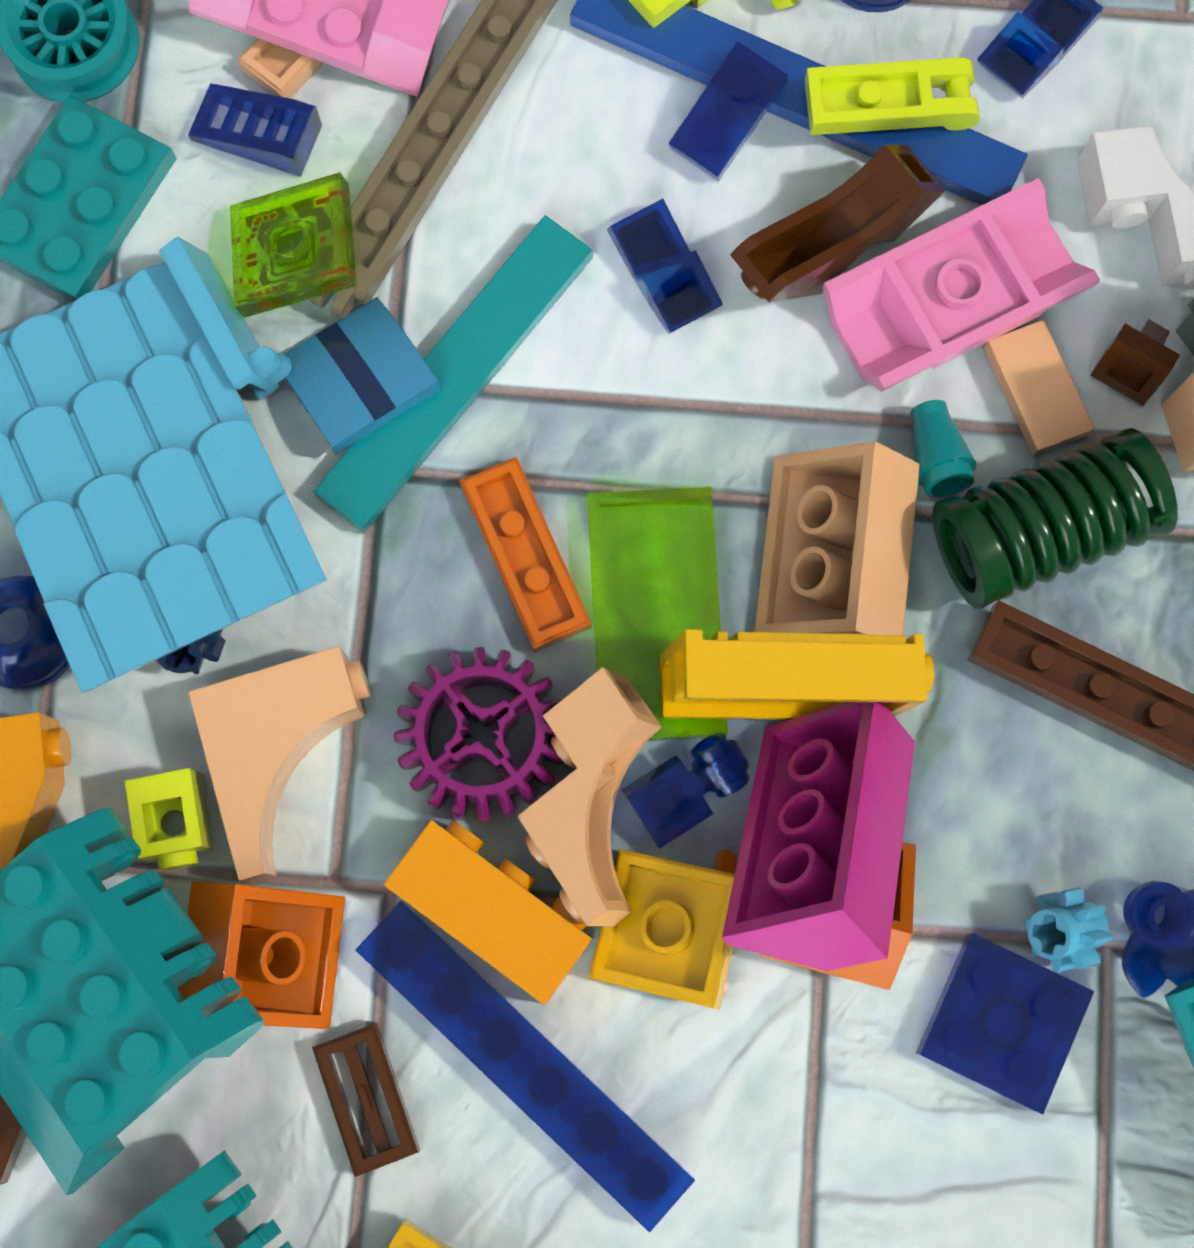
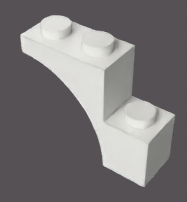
M1154 125L1094 132L1077 159L1089 225L1111 224L1115 229H1128L1141 225L1149 219L1162 286L1185 283L1187 289H1194V191L1181 180L1171 167L1158 142Z

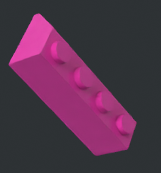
M844 702L765 727L722 938L730 946L823 971L888 958L915 741L883 702Z

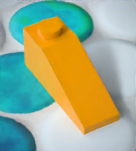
M40 712L0 718V870L35 839L46 834L65 785L63 766H68L71 762V745L67 731L63 727L60 728L58 720Z

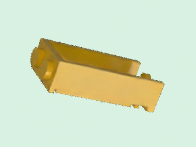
M686 629L660 654L661 718L789 720L844 702H883L890 712L896 716L926 702L927 693L931 691L934 682V664L931 655L925 653L924 634H913L906 638V635L737 632L728 640V632L718 631L709 640H703V630Z

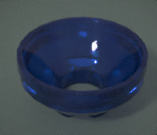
M12 576L0 579V615L8 609L20 608L25 611L29 620L28 630L20 640L10 644L0 642V686L12 690H31L43 687L57 680L70 667L33 576Z

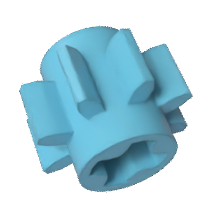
M1079 887L1060 891V894L1053 892L1037 896L1035 899L1040 911L1036 912L1031 919L1024 921V925L1028 927V938L1032 946V954H1038L1045 959L1052 960V968L1055 973L1075 969L1076 967L1081 970L1099 965L1101 959L1096 949L1100 948L1105 942L1113 941V935L1109 933L1108 921L1104 914L1106 907L1084 901L1083 888Z

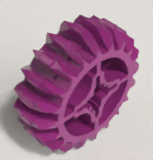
M476 647L474 649V666L465 668L457 651L452 652L448 655L449 663L453 669V672L443 676L439 667L433 663L426 667V672L434 683L430 690L416 682H412L409 685L408 691L421 702L419 708L410 705H400L398 707V716L407 722L414 723V728L395 731L394 741L404 746H415L414 750L402 754L397 759L398 764L404 770L422 766L423 769L414 775L409 782V785L415 792L425 790L433 783L436 784L428 800V804L432 808L437 810L444 805L450 795L455 797L451 813L455 819L462 820L467 813L469 802L477 803L476 813L478 820L481 823H487L491 817L490 802L495 801L500 802L501 810L506 818L514 817L516 812L510 796L520 792L525 802L531 806L538 800L535 791L528 785L534 778L548 787H552L556 782L555 776L549 770L542 767L544 761L564 764L554 748L549 745V740L555 734L543 717L561 699H553L542 703L541 699L548 695L553 688L552 681L545 677L529 686L527 683L535 669L534 664L529 660L522 662L514 674L510 673L511 653L507 650L500 651L494 667L487 666V656L483 647ZM475 686H494L505 689L516 696L508 702L502 700L492 707L482 708L474 705L461 691ZM445 703L457 719V729L452 739L444 745L445 751L433 758L430 746L431 728L438 711ZM530 710L535 720V740L529 757L520 768L506 748V739L509 732L519 724L518 719ZM463 711L468 712L475 722L479 721L485 728L493 723L499 725V730L491 732L496 740L494 742L496 749L502 756L501 759H498L489 747L485 748L480 742L473 743L470 746L466 744L465 739L472 738L473 736L468 729L470 725L463 715ZM481 760L492 765L504 780L491 785L472 786L457 782L446 774L457 766L461 769L472 761Z

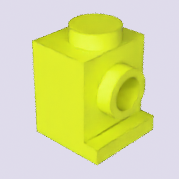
M191 768L125 780L132 836L141 849L138 860L147 862L157 861L159 871H172L198 865L197 853L213 850L204 788H206L204 774ZM182 812L186 828L181 834L172 836L168 832L167 822L173 814Z

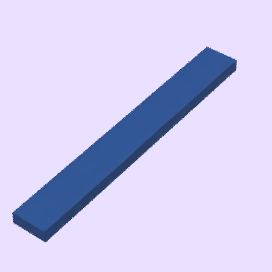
M577 0L570 13V26L810 130L804 81L807 68L827 66L686 5L654 29L628 0ZM944 126L822 135L870 157H873L884 145H908L945 190L981 206L1012 190L1028 156L1025 152L969 128L951 131Z

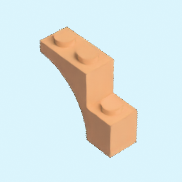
M602 667L543 715L555 734L550 739L552 747L563 762L575 770L517 817L529 834L525 838V842L530 853L542 866L551 869L563 889L560 890L559 896L570 915L578 922L585 923L586 926L613 927L633 912L621 890L613 864L611 823L614 804L620 784L629 765L644 744L662 726L627 676Z

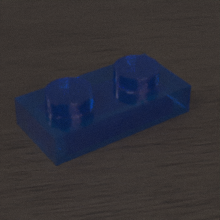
M737 42L670 140V149L719 182L787 83V74L740 42Z

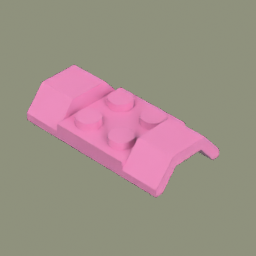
M189 0L188 10L189 13L418 98L430 55L450 0Z
M1037 178L824 282L822 289L832 328L863 380L883 392L931 367L935 369L1040 317L1045 310L1096 286L1100 278L1094 269L1076 263L1070 257L1049 222L1045 188L1040 179Z

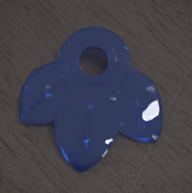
M1155 880L1146 882L1132 890L1123 906L1124 920L1131 935L1122 953V967L1124 975L1134 991L1140 997L1146 998L1154 994L1164 984L1166 979L1178 987L1194 976V889L1182 892L1173 884ZM1161 905H1164V917L1161 923L1157 925L1155 921L1156 911Z

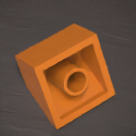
M192 881L187 914L203 935L198 945L206 942L207 944L209 943L217 954V959L203 974L190 979L187 983L177 987V990L185 1000L213 983L231 976L242 989L238 998L234 999L233 1002L242 997H247L265 1021L263 1026L330 1029L345 897L242 884Z

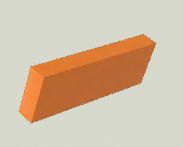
M517 457L460 480L463 493L534 653L591 629V621Z

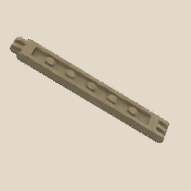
M481 0L337 227V231L334 232L325 246L324 250L337 246L338 249L329 275L321 277V288L325 287V289L311 293L310 302L323 308L337 289L339 293L332 303L331 313L344 319L357 300L365 305L371 301L558 0ZM350 233L351 237L345 239V234ZM339 236V241L334 242L333 237ZM322 253L318 257V264L312 270V273L319 272L323 267ZM352 271L351 277L324 284V279Z

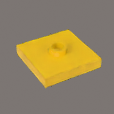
M619 849L615 872L624 897L633 912L613 927L601 926L589 978L720 1010L734 947L730 946L722 938L735 874Z

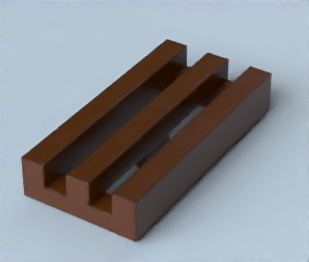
M378 1023L312 1047L354 1177L421 1151ZM365 1041L400 1141V1145L392 1148L357 1044ZM342 1050L377 1151L376 1154L368 1157L365 1155L332 1055Z

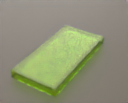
M712 488L587 493L596 672L603 667L629 678L662 726L648 741L727 737V719L661 718L660 654L686 629L703 630V640H709L714 634L721 631Z

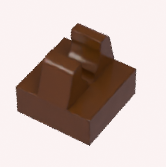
M1148 319L1141 331L1125 323L1099 358L1090 376L1144 406L1172 371L1180 354L1164 346L1170 331Z

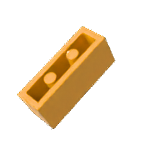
M431 820L383 885L540 1003L546 1005L593 940L583 932L586 924L574 919L566 910L559 897L549 907L531 894L529 891L537 881L506 858L496 868L477 854L484 842L462 825L452 820L447 828L443 829Z

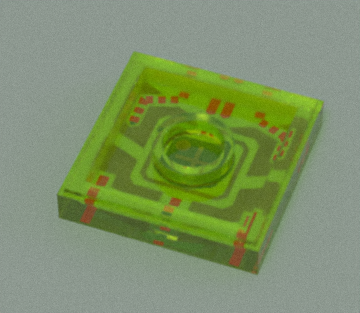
M340 172L230 205L234 307L244 318L357 286L349 184Z

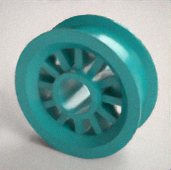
M0 0V46L8 59L14 64L23 82L38 95L64 103L69 95L83 102L92 101L113 91L132 71L139 54L140 35L136 20L127 7L125 0ZM76 28L71 33L63 35L66 31Z

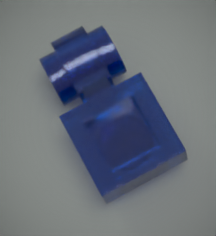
M724 733L708 736L694 746L691 751V755L694 758L692 763L693 770L688 772L683 762L675 755L622 789V792L659 849L714 814L704 799V794L711 791L719 798L727 797L742 789L750 780V776L747 773L749 768L748 760L738 743L732 739L728 740Z

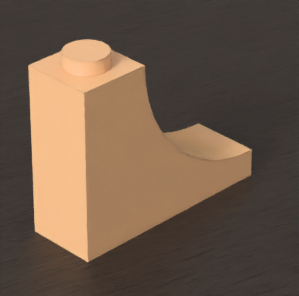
M340 646L188 692L238 880L241 882L254 884L277 877L273 860V825L282 792L298 764L311 749L332 732L350 722L366 717L361 699L370 697L371 693L360 660L350 662L349 657Z

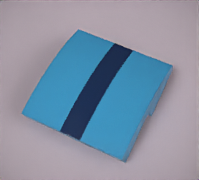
M378 297L348 314L346 318L340 319L283 354L290 359L292 364L291 372L285 377L286 381L307 413L310 414L335 454L340 453L441 390L439 381Z

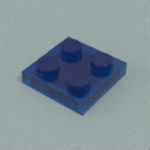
M967 933L915 1054L1043 1115L1094 991L974 933Z

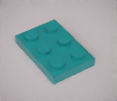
M69 95L0 199V262L72 301H76L79 297L91 292L177 158L169 146Z

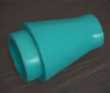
M930 400L915 406L911 410L910 415L913 423L914 461L920 464L918 484L924 487L925 494L930 497H946L966 490L975 481L973 471L977 466V462L951 418L946 402L943 400Z

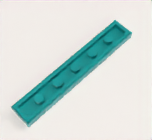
M544 215L424 358L438 379L441 390L352 444L313 492L316 497L365 534L593 259V249Z

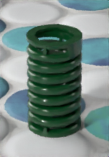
M1127 428L1103 437L1098 443L1082 445L1076 452H1064L1059 454L1054 460L1038 462L1032 469L1027 468L1015 471L1009 478L1003 477L992 480L987 487L971 488L963 498L954 496L938 501L933 507L932 520L938 548L952 581L968 604L975 609H982L995 601L1011 597L1015 590L1024 592L1030 590L1036 580L1045 583L1053 581L1059 572L1073 573L1079 568L1081 563L1093 565L1098 563L1103 555L1116 556L1124 550L1126 545L1134 547L1144 545L1151 535L1156 537L1169 535L1175 530L1177 524L1178 505L1173 483L1160 454L1144 434L1134 428ZM1127 462L1143 481L1150 495L1152 507L1148 508L1137 481L1127 467ZM1116 492L1118 493V495H1119V497H1120V499H1121V501H1122V503H1123V505H1124V508H1125L1127 517L1125 516V514H1124L1123 511H1122L1121 505H1120V503H1119V501H1118V498H1117V496H1116ZM955 530H958L960 533L966 557L976 576L970 579L959 557Z

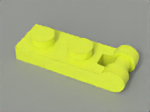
M956 57L807 68L804 81L810 135L944 126L951 131H959L971 128L980 121L978 101L971 97L970 86L975 82L973 62L968 58ZM939 87V89L945 91L946 98H933L932 88Z

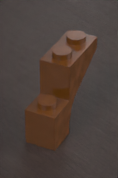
M884 145L858 172L837 189L814 203L749 236L730 256L743 270L741 278L746 287L753 294L767 300L769 303L819 295L823 292L824 282L841 275L871 244L894 242L946 190L908 145Z

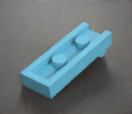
M176 237L161 248L159 252L232 386L240 390L249 383L256 397L261 400L282 387L280 381L291 372L292 364L290 359L267 346H259L209 254L180 237Z

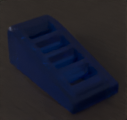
M210 83L188 136L191 141L301 177L321 130L322 122L317 107L295 99ZM221 104L229 107L220 129L210 127ZM241 111L248 113L249 115L242 132H233ZM261 118L269 120L263 136H254ZM281 125L289 127L284 141L275 140Z

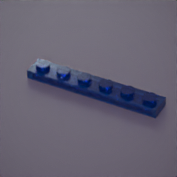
M400 901L355 949L649 1233L693 1184L695 1178L404 901Z

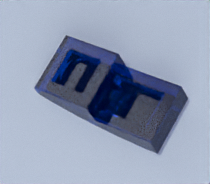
M1033 0L1022 14L1017 11L978 57L977 62L1023 99L1087 33L1102 15L1103 7L1094 0Z
M663 198L611 225L607 229L634 281L668 334L723 305L697 251L690 252Z

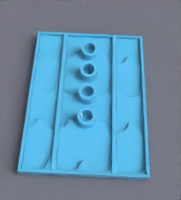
M165 262L144 268L132 277L102 290L86 293L72 303L49 313L31 317L18 326L0 333V495L14 525L15 534L45 602V609L81 693L89 692L327 581L236 388L232 386Z

